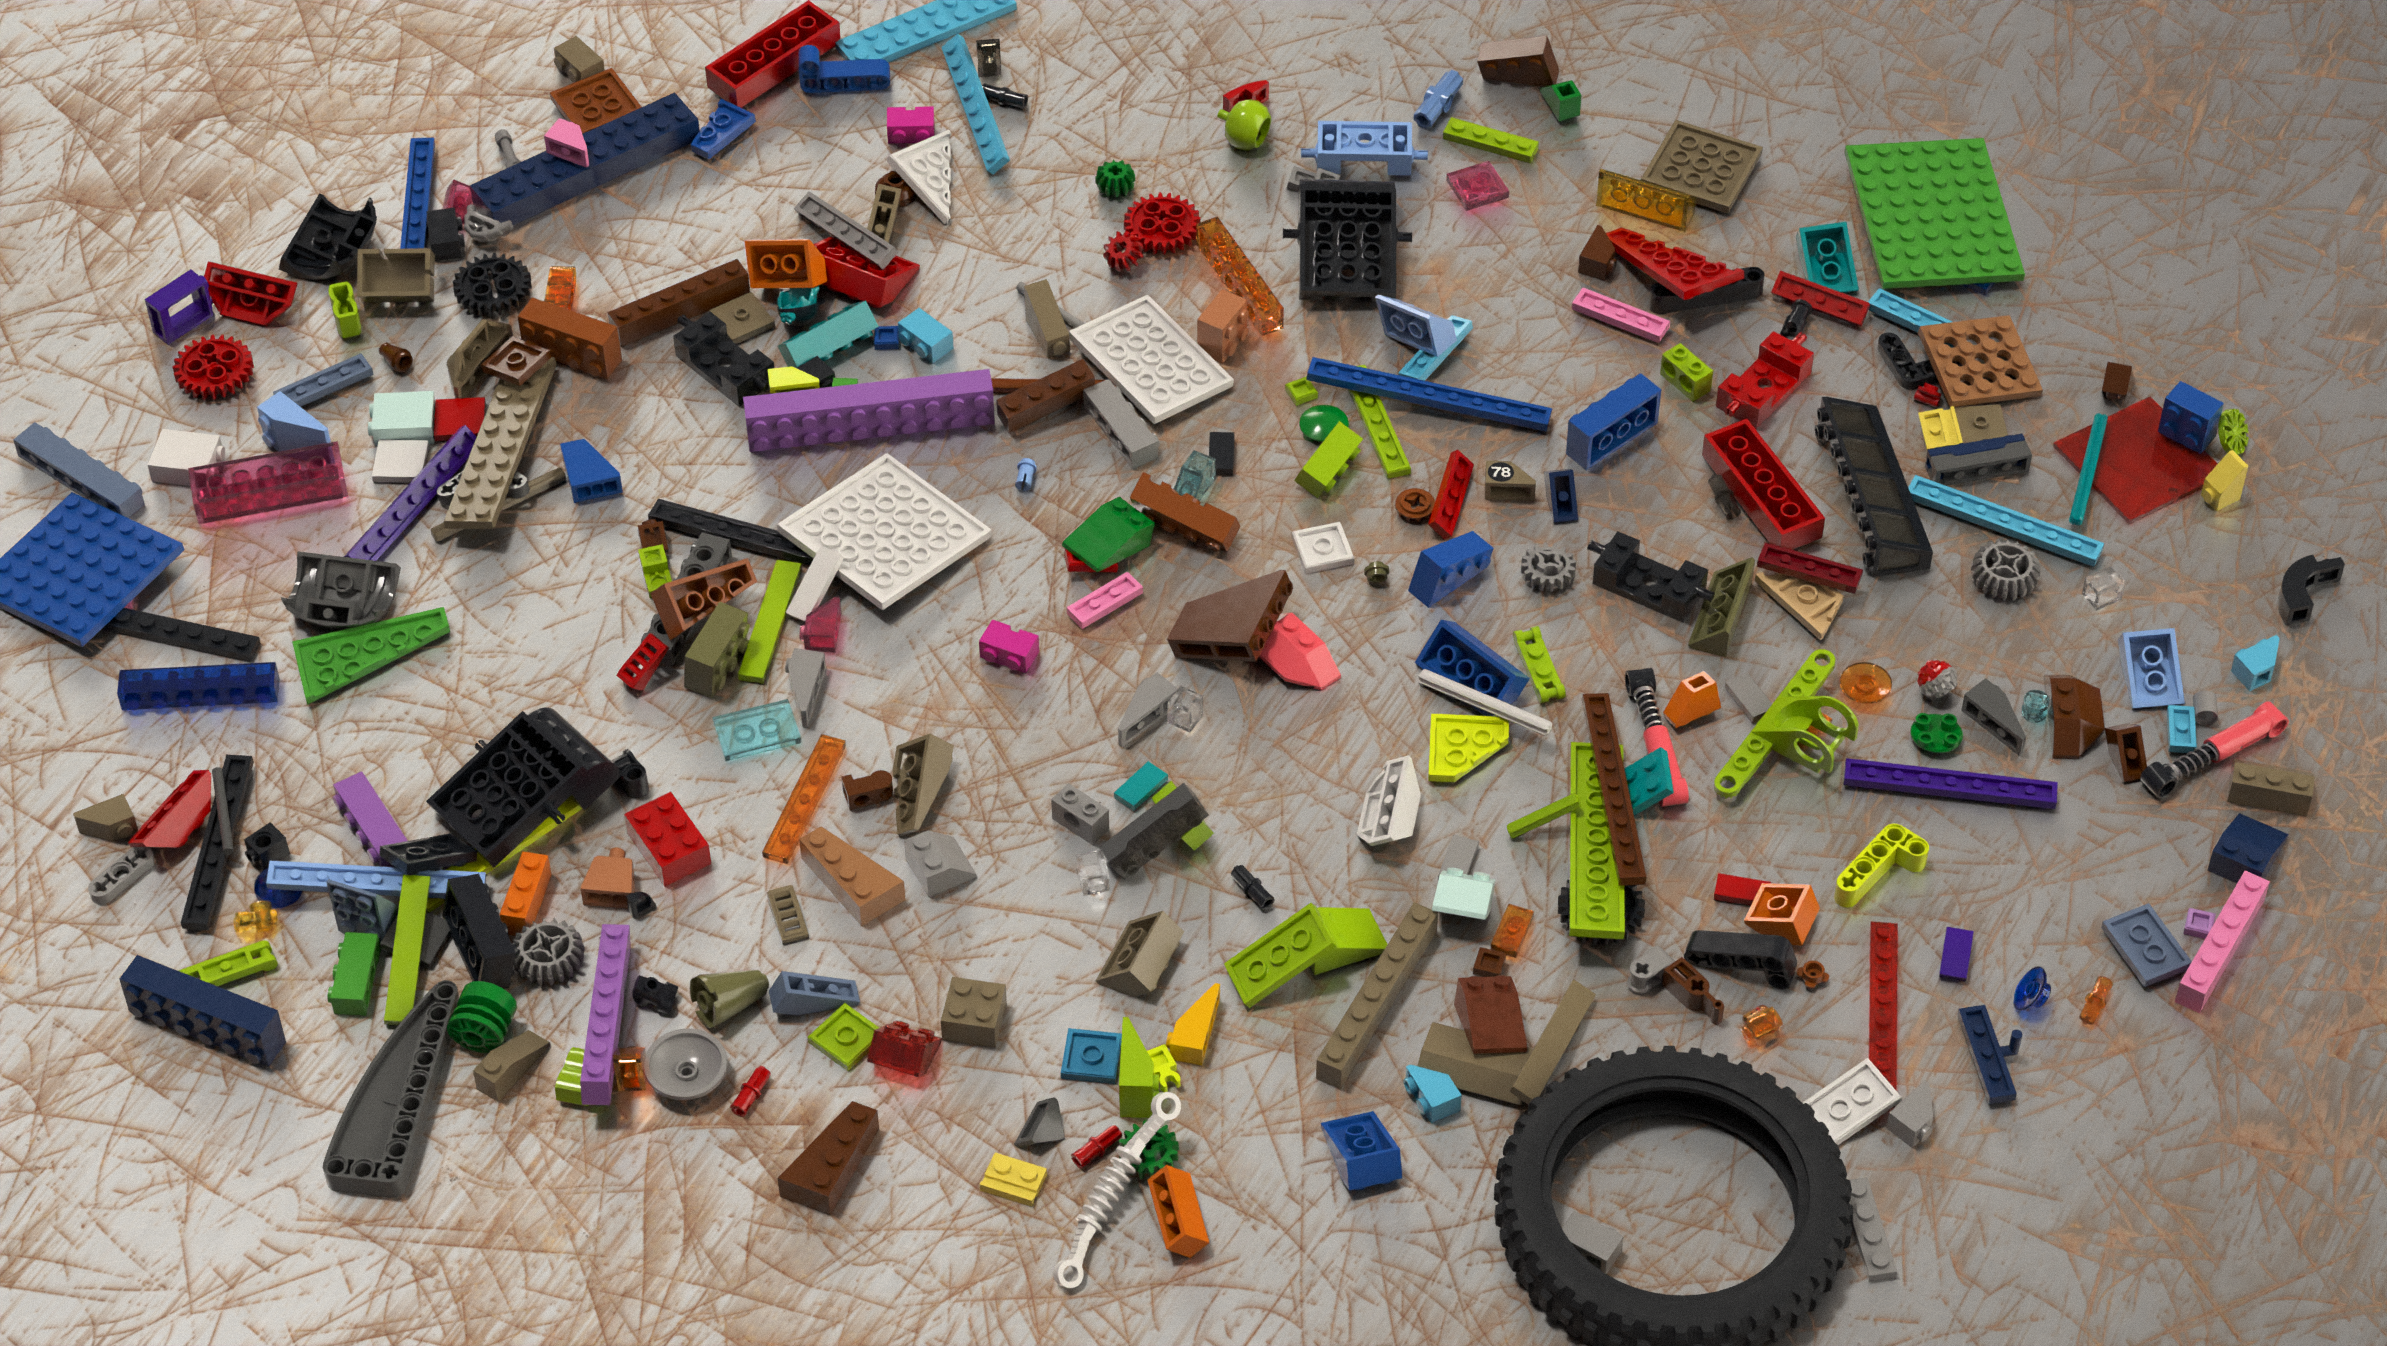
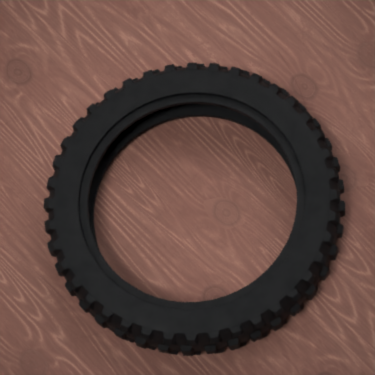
M1649 1046L1638 1047L1635 1054L1626 1055L1623 1050L1612 1052L1610 1059L1602 1061L1599 1057L1591 1059L1587 1062L1586 1068L1579 1070L1575 1067L1565 1072L1562 1082L1552 1081L1546 1086V1092L1543 1097L1533 1098L1528 1104V1114H1523L1514 1124L1513 1135L1509 1136L1503 1147V1155L1505 1157L1500 1158L1498 1161L1496 1179L1499 1182L1494 1186V1200L1499 1204L1495 1205L1494 1217L1496 1226L1500 1227L1499 1239L1502 1247L1506 1248V1259L1512 1271L1516 1272L1515 1276L1519 1283L1524 1285L1529 1291L1530 1299L1535 1304L1541 1306L1551 1320L1554 1322L1561 1321L1567 1325L1568 1333L1577 1338L1583 1335V1338L1591 1341V1346H1762L1768 1340L1776 1343L1785 1338L1786 1329L1789 1327L1793 1329L1799 1327L1804 1322L1805 1313L1807 1311H1815L1821 1304L1822 1293L1831 1291L1835 1285L1836 1271L1843 1267L1847 1254L1844 1249L1849 1248L1852 1227L1848 1225L1853 1220V1206L1849 1204L1852 1192L1850 1180L1846 1179V1167L1842 1159H1839L1840 1149L1832 1137L1828 1135L1829 1130L1826 1125L1816 1120L1813 1108L1807 1103L1803 1104L1796 1098V1092L1790 1087L1780 1088L1777 1086L1774 1076L1767 1072L1760 1075V1073L1753 1071L1751 1064L1741 1061L1738 1065L1728 1062V1056L1718 1052L1714 1057L1702 1054L1699 1048L1691 1047L1689 1052L1686 1053L1677 1052L1675 1046H1664L1662 1051L1654 1052L1650 1050ZM1661 1114L1698 1118L1725 1127L1740 1135L1766 1156L1774 1165L1788 1189L1793 1205L1795 1226L1788 1242L1776 1258L1759 1273L1744 1282L1720 1291L1698 1295H1667L1649 1292L1622 1283L1605 1274L1583 1257L1569 1241L1556 1217L1551 1196V1188L1561 1165L1580 1143L1592 1134L1614 1123L1640 1116Z

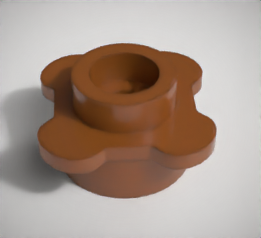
M1808 961L1803 967L1797 969V976L1804 980L1807 988L1813 989L1817 984L1821 982L1826 983L1829 980V974L1825 973L1824 966L1818 961Z

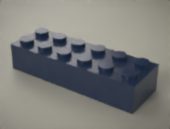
M137 955L119 978L128 1010L134 1016H143L153 1020L159 1026H168L184 1036L190 1035L200 1039L207 1045L213 1044L223 1048L229 1054L236 1053L246 1057L252 1063H261L269 1067L286 1043L278 1010Z

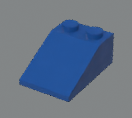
M1374 1111L1321 1123V1129L1340 1178L1348 1190H1362L1367 1186L1389 1184L1393 1180L1402 1179L1400 1148Z

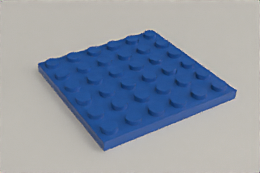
M71 492L0 558V608L83 647L185 549L181 542Z

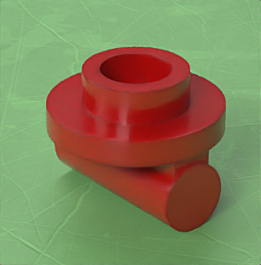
M1925 383L1924 387H1918L1914 400L1937 408L1942 394L1938 393L1939 387Z

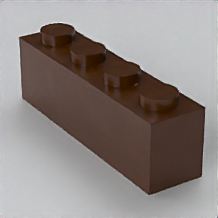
M1081 359L997 399V415L1008 433H1012L1082 399L1083 390L1095 385V376L1084 359Z

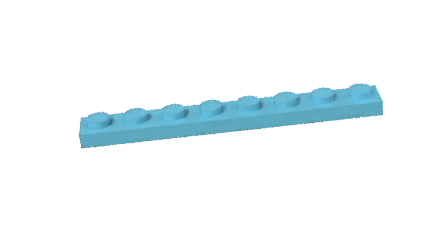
M957 33L941 48L988 172L995 174L1010 159L965 39Z
M1918 475L1914 476L1908 487L1913 501L2093 567L2104 548L2103 542Z

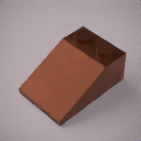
M1498 975L1495 977L1471 976L1458 978L1454 1006L1473 1054L1527 1052L1520 1002L1512 977Z

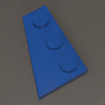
M720 99L717 110L709 116L708 124L700 129L690 144L692 152L706 159H711L756 122L755 114Z

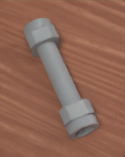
M505 129L497 131L495 133V141L503 149L507 159L506 169L520 163L521 161L515 157L511 147L513 142L511 135Z

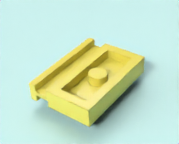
M1951 406L1949 410L1941 408L1918 413L1926 450L1963 443L1954 406Z
M994 1153L984 1174V1179L980 1182V1191L1032 1207L1034 1199L1038 1196L1047 1176V1168Z

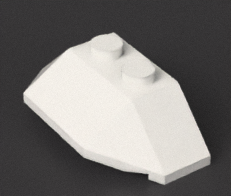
M1409 755L1386 761L1383 766L1384 770L1375 778L1366 792L1357 835L1370 846L1406 838L1413 834L1421 793L1412 758Z

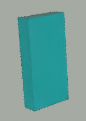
M1148 761L1114 792V799L1135 811L1168 780V774Z

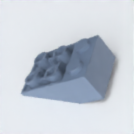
M328 879L326 883L338 931L343 934L345 932L378 934L381 943L398 915V905L378 894Z

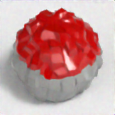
M1928 660L1917 673L1920 692L1933 702L1937 698L1940 699L1958 685L1955 668L1945 661Z

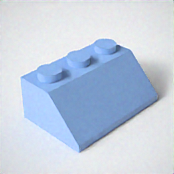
M1379 294L1375 297L1386 336L1437 357L1457 341L1453 322L1449 319L1398 299Z

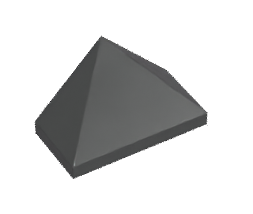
M1055 1097L1036 1103L1014 1143L1017 1148L1065 1139L1059 1102Z

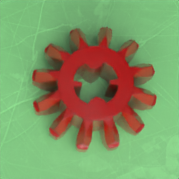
M1117 231L1114 239L1108 236L1110 244L1103 245L1106 251L1103 253V257L1107 260L1109 267L1115 268L1119 272L1125 268L1130 272L1131 265L1138 266L1137 259L1143 258L1141 251L1144 249L1142 243L1139 242L1140 239L1129 231H1125L1123 235Z

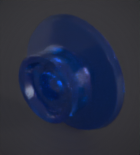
M2037 966L2030 969L2018 983L2013 1001L2014 1007L2017 1010H2027L2032 1006L2039 1008L2048 1000L2051 986L2047 983V974L2044 968Z

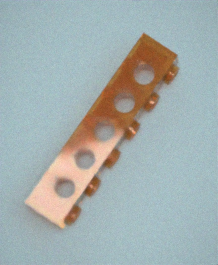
M1218 216L1196 224V245L1229 291L1247 299L1248 317L1261 336L1283 329V306Z

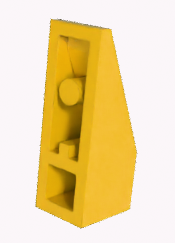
M1215 983L1176 1021L1174 1031L1168 1032L1166 1047L1170 1048V1054L1175 1061L1203 1065L1220 1003V984Z

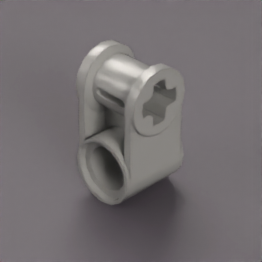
M1660 946L1652 947L1646 954L1631 963L1629 969L1631 975L1627 980L1628 989L1638 995L1648 993V991L1662 983L1664 969L1674 963L1675 960Z

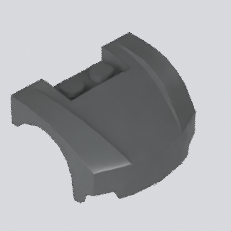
M298 551L297 572L292 593L288 598L281 597V600L286 609L298 618L311 625L329 630H344L379 622L386 615L394 600L401 567L396 563Z

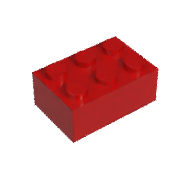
M672 792L664 794L624 814L628 836L664 887L711 865L709 844Z

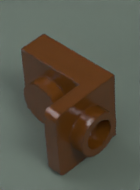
M652 519L642 522V525H638V536L640 537L642 549L663 544L665 553L668 552L663 521L657 522V520Z

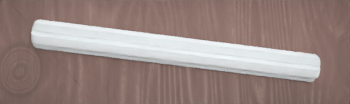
M1423 669L1418 675V682L1522 727L1547 736L1552 731L1551 721L1427 669Z

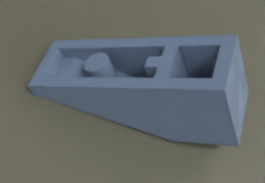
M781 971L769 989L773 1013L798 1016L838 1009L844 1003L850 1007L857 1006L860 1003L855 980Z

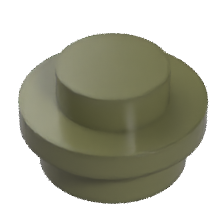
M1380 561L1371 562L1364 569V575L1372 583H1380L1387 580V575L1390 572L1389 566Z

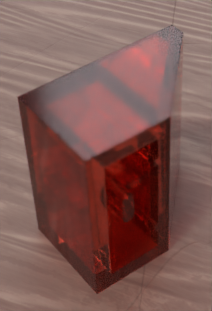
M893 1021V1023L885 1024V1026L874 1030L867 1062L920 1077L927 1073L940 1047L942 1038L934 1036L935 1032L924 1028L914 1030L909 1028L908 1023Z

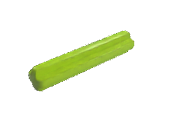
M1572 793L1509 823L1507 831L1512 838L1519 837L1580 808V799L1575 793Z

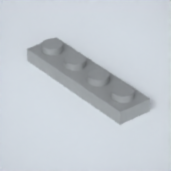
M1868 1177L1850 1180L1852 1192L1849 1204L1853 1206V1220L1850 1224L1868 1282L1896 1278L1897 1269Z

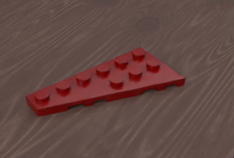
M1619 228L1606 233L1615 247L1616 253L1683 300L1692 299L1694 296L1705 292H1712L1714 289L1744 279V270L1736 268L1733 271L1727 269L1725 263L1707 262L1705 256L1676 246L1673 249L1665 247V242L1645 240V235Z

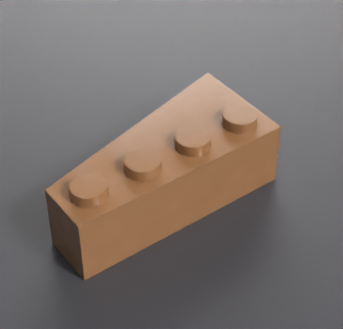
M822 826L799 839L801 859L861 927L906 901L904 881Z

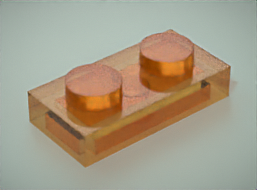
M1508 904L1492 940L1491 950L1504 952L1507 956L1516 958L1534 918V911Z

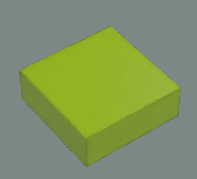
M1307 376L1285 384V390L1296 406L1318 398V391L1311 381L1306 380Z

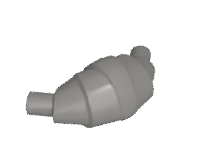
M470 204L467 206V214L464 215V229L474 240L491 242L503 235L504 232L513 229L510 220L500 223L498 220H493L477 212L475 205Z

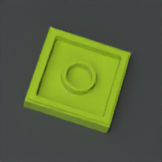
M844 1003L816 1028L807 1039L809 1044L846 1071H849L885 1038V1031Z

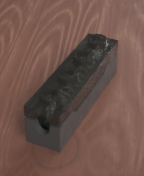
M1182 783L1101 845L1100 849L1112 868L1121 877L1126 879L1137 873L1139 868L1147 862L1158 857L1160 852L1168 846L1179 841L1193 827L1200 825L1209 814L1196 794L1185 783Z

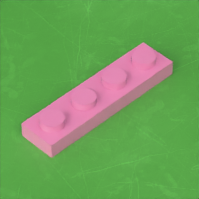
M1582 288L1572 302V310L1657 343L1661 341L1670 326L1669 320L1586 288Z

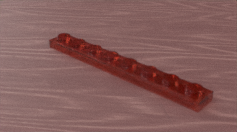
M1871 921L1869 931L1868 1059L1896 1090L1898 923Z

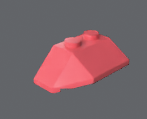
M1292 612L1281 613L1259 657L1284 681L1312 686L1314 689L1323 690L1339 680L1341 674L1325 642Z

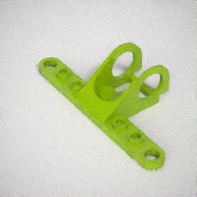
M1819 649L1811 653L1715 777L1714 791L1717 795H1720L1721 798L1725 797V799H1728V797L1731 799L1733 796L1736 797L1772 750L1816 773H1819L1821 769L1828 773L1832 772L1834 752L1845 737L1855 741L1859 727L1855 714L1844 703L1829 696H1814L1835 668V656L1833 653L1825 649ZM1820 658L1821 660H1823L1824 658V660H1827L1829 664L1821 666L1818 665L1815 661H1817V659L1820 660ZM1828 706L1839 711L1847 720L1848 727L1840 728L1831 724L1823 716L1821 707ZM1810 726H1813L1834 737L1835 740L1831 745H1826L1819 737L1807 730ZM1799 742L1815 750H1821L1823 753L1822 757L1817 760L1807 756L1801 751L1797 743ZM1725 780H1727V782H1732L1734 787L1724 788L1720 785V783H1722V781L1725 782Z

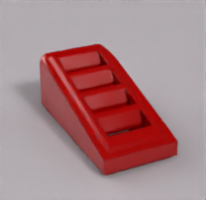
M649 633L623 664L616 676L629 687L643 691L669 647L655 635ZM651 645L657 650L656 653L649 649ZM645 655H647L650 658L649 661H647L644 658Z

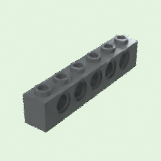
M702 532L698 540L693 542L688 559L683 560L681 572L673 581L727 565L732 557L730 539ZM659 613L654 614L651 620V627L647 633L643 634L641 643L649 633L655 635L669 647L660 663L673 666L695 624L672 640H669ZM652 645L649 648L653 653H656L657 650ZM645 655L644 658L650 660V658L647 655Z

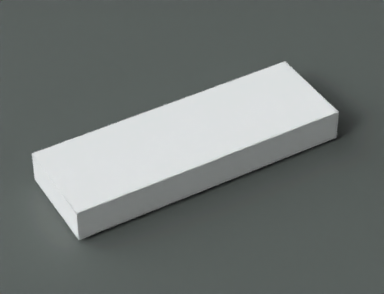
M820 546L786 614L810 625L844 556Z

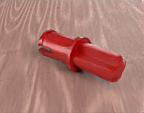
M759 1066L755 1069L748 1082L742 1084L740 1094L730 1106L734 1114L745 1117L754 1101L760 1098V1091L771 1076V1072L764 1066Z
M1112 1125L1097 1137L1091 1136L1083 1147L1071 1154L1072 1161L1078 1168L1083 1169L1096 1157L1103 1156L1105 1150L1122 1137V1132L1116 1125Z

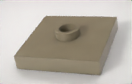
M752 292L709 310V312L711 311L726 323L727 336L735 344L775 327V321Z
M2000 404L1954 407L1963 443L2008 435Z

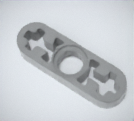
M150 847L131 848L92 880L88 886L91 900L96 904L109 903L147 872L155 862L152 849ZM125 870L129 872L124 878L114 877L119 871Z

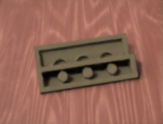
M1432 1022L1417 1066L1448 1074L1459 1089L1523 1105V1101L1509 1092L1533 1049L1527 1047V1052L1473 1054L1464 1030Z

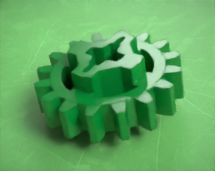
M1133 1124V1132L1124 1131L1125 1139L1119 1140V1146L1124 1147L1127 1145L1129 1140L1140 1129L1138 1125ZM1168 1125L1159 1128L1154 1136L1150 1138L1149 1142L1145 1144L1146 1146L1139 1156L1142 1159L1140 1165L1132 1163L1130 1165L1136 1172H1139L1140 1179H1143L1145 1174H1149L1150 1177L1153 1176L1165 1165L1174 1167L1173 1161H1178L1179 1143L1176 1141L1175 1132L1169 1133Z

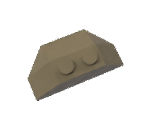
M482 319L448 358L446 363L455 399L467 398L487 375V373L483 372L481 364L513 336L510 324Z

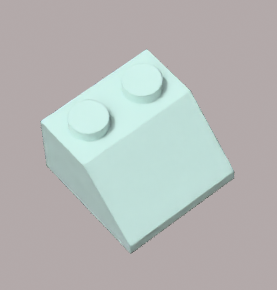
M1447 868V871L1443 870L1439 876L1432 911L1485 920L1491 911L1496 879H1490V875L1486 873L1474 872L1473 876L1463 874V870L1458 868Z

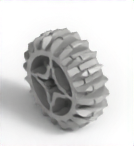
M1997 539L1995 544L1988 541L1985 547L1980 546L1971 564L1972 578L1976 582L1977 588L1983 589L1984 595L1991 593L1993 599L1999 596L2002 597L2003 601L2007 597L2014 601L2017 596L2024 598L2026 593L2031 594L2034 587L2038 584L2041 570L2039 559L2035 558L2034 551H2028L2027 545L2019 546L2018 541L2015 544L2010 543L2008 539L2005 543Z
M543 918L541 923L537 924L532 921V927L523 926L522 933H516V941L512 942L517 947L518 955L514 959L513 966L516 972H519L522 979L527 978L530 984L537 980L540 986L544 982H549L552 986L554 981L559 980L563 983L565 976L572 978L573 971H579L580 963L584 959V943H582V937L579 932H576L573 925L568 926L565 920L558 924L555 918L551 922H547Z

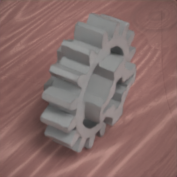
M1544 542L1543 547L1540 548L1535 544L1534 551L1527 549L1526 556H1522L1521 574H1524V581L1531 580V587L1540 585L1541 591L1548 587L1551 592L1555 586L1563 589V583L1570 585L1571 578L1575 577L1576 560H1573V553L1566 554L1565 546L1558 549L1557 543H1554L1552 547H1548L1547 542Z

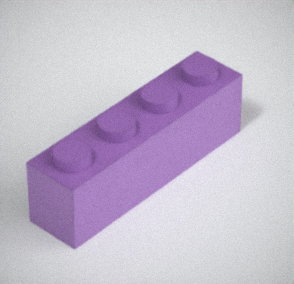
M361 771L333 784L336 795L332 798L335 806L339 811L343 809L345 812L344 818L348 826L356 829V837L361 846H367V853L372 863H378L380 867H394L379 856L380 846L408 840L363 772Z

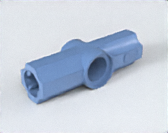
M1457 71L1445 72L1436 86L1431 85L1427 89L1423 103L1414 113L1413 120L1419 127L1424 129L1431 127L1442 112L1447 113L1449 111L1453 97L1463 85V78Z

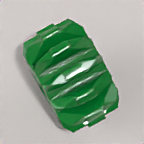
M1113 159L1111 163L1104 161L1103 166H1098L1095 183L1100 193H1106L1107 198L1111 195H1115L1118 198L1119 195L1127 196V192L1133 191L1135 174L1131 164H1125L1123 160L1115 162Z

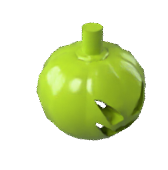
M1251 99L1239 101L1230 112L1220 109L1217 115L1218 118L1226 121L1225 137L1229 144L1238 150L1249 151L1259 148L1264 142L1271 125V116L1267 107L1259 101ZM1258 132L1261 134L1259 140H1257Z

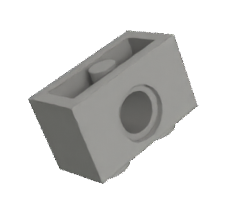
M1068 783L1051 799L1052 819L1091 845L1109 830V809Z

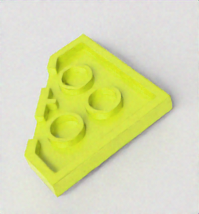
M1431 713L1428 781L1456 782L1505 747L1509 740V721L1496 716Z

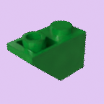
M1572 80L1540 88L1541 94L1558 121L1580 116L1582 95Z

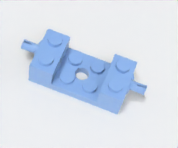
M1318 121V143L1315 148H1301V158H1315L1317 170L1319 167L1336 174H1341V161H1388V175H1411L1413 161L1428 160V150H1414L1412 146V122ZM1361 140H1368V141H1370V142L1363 143V142H1360V141H1361Z

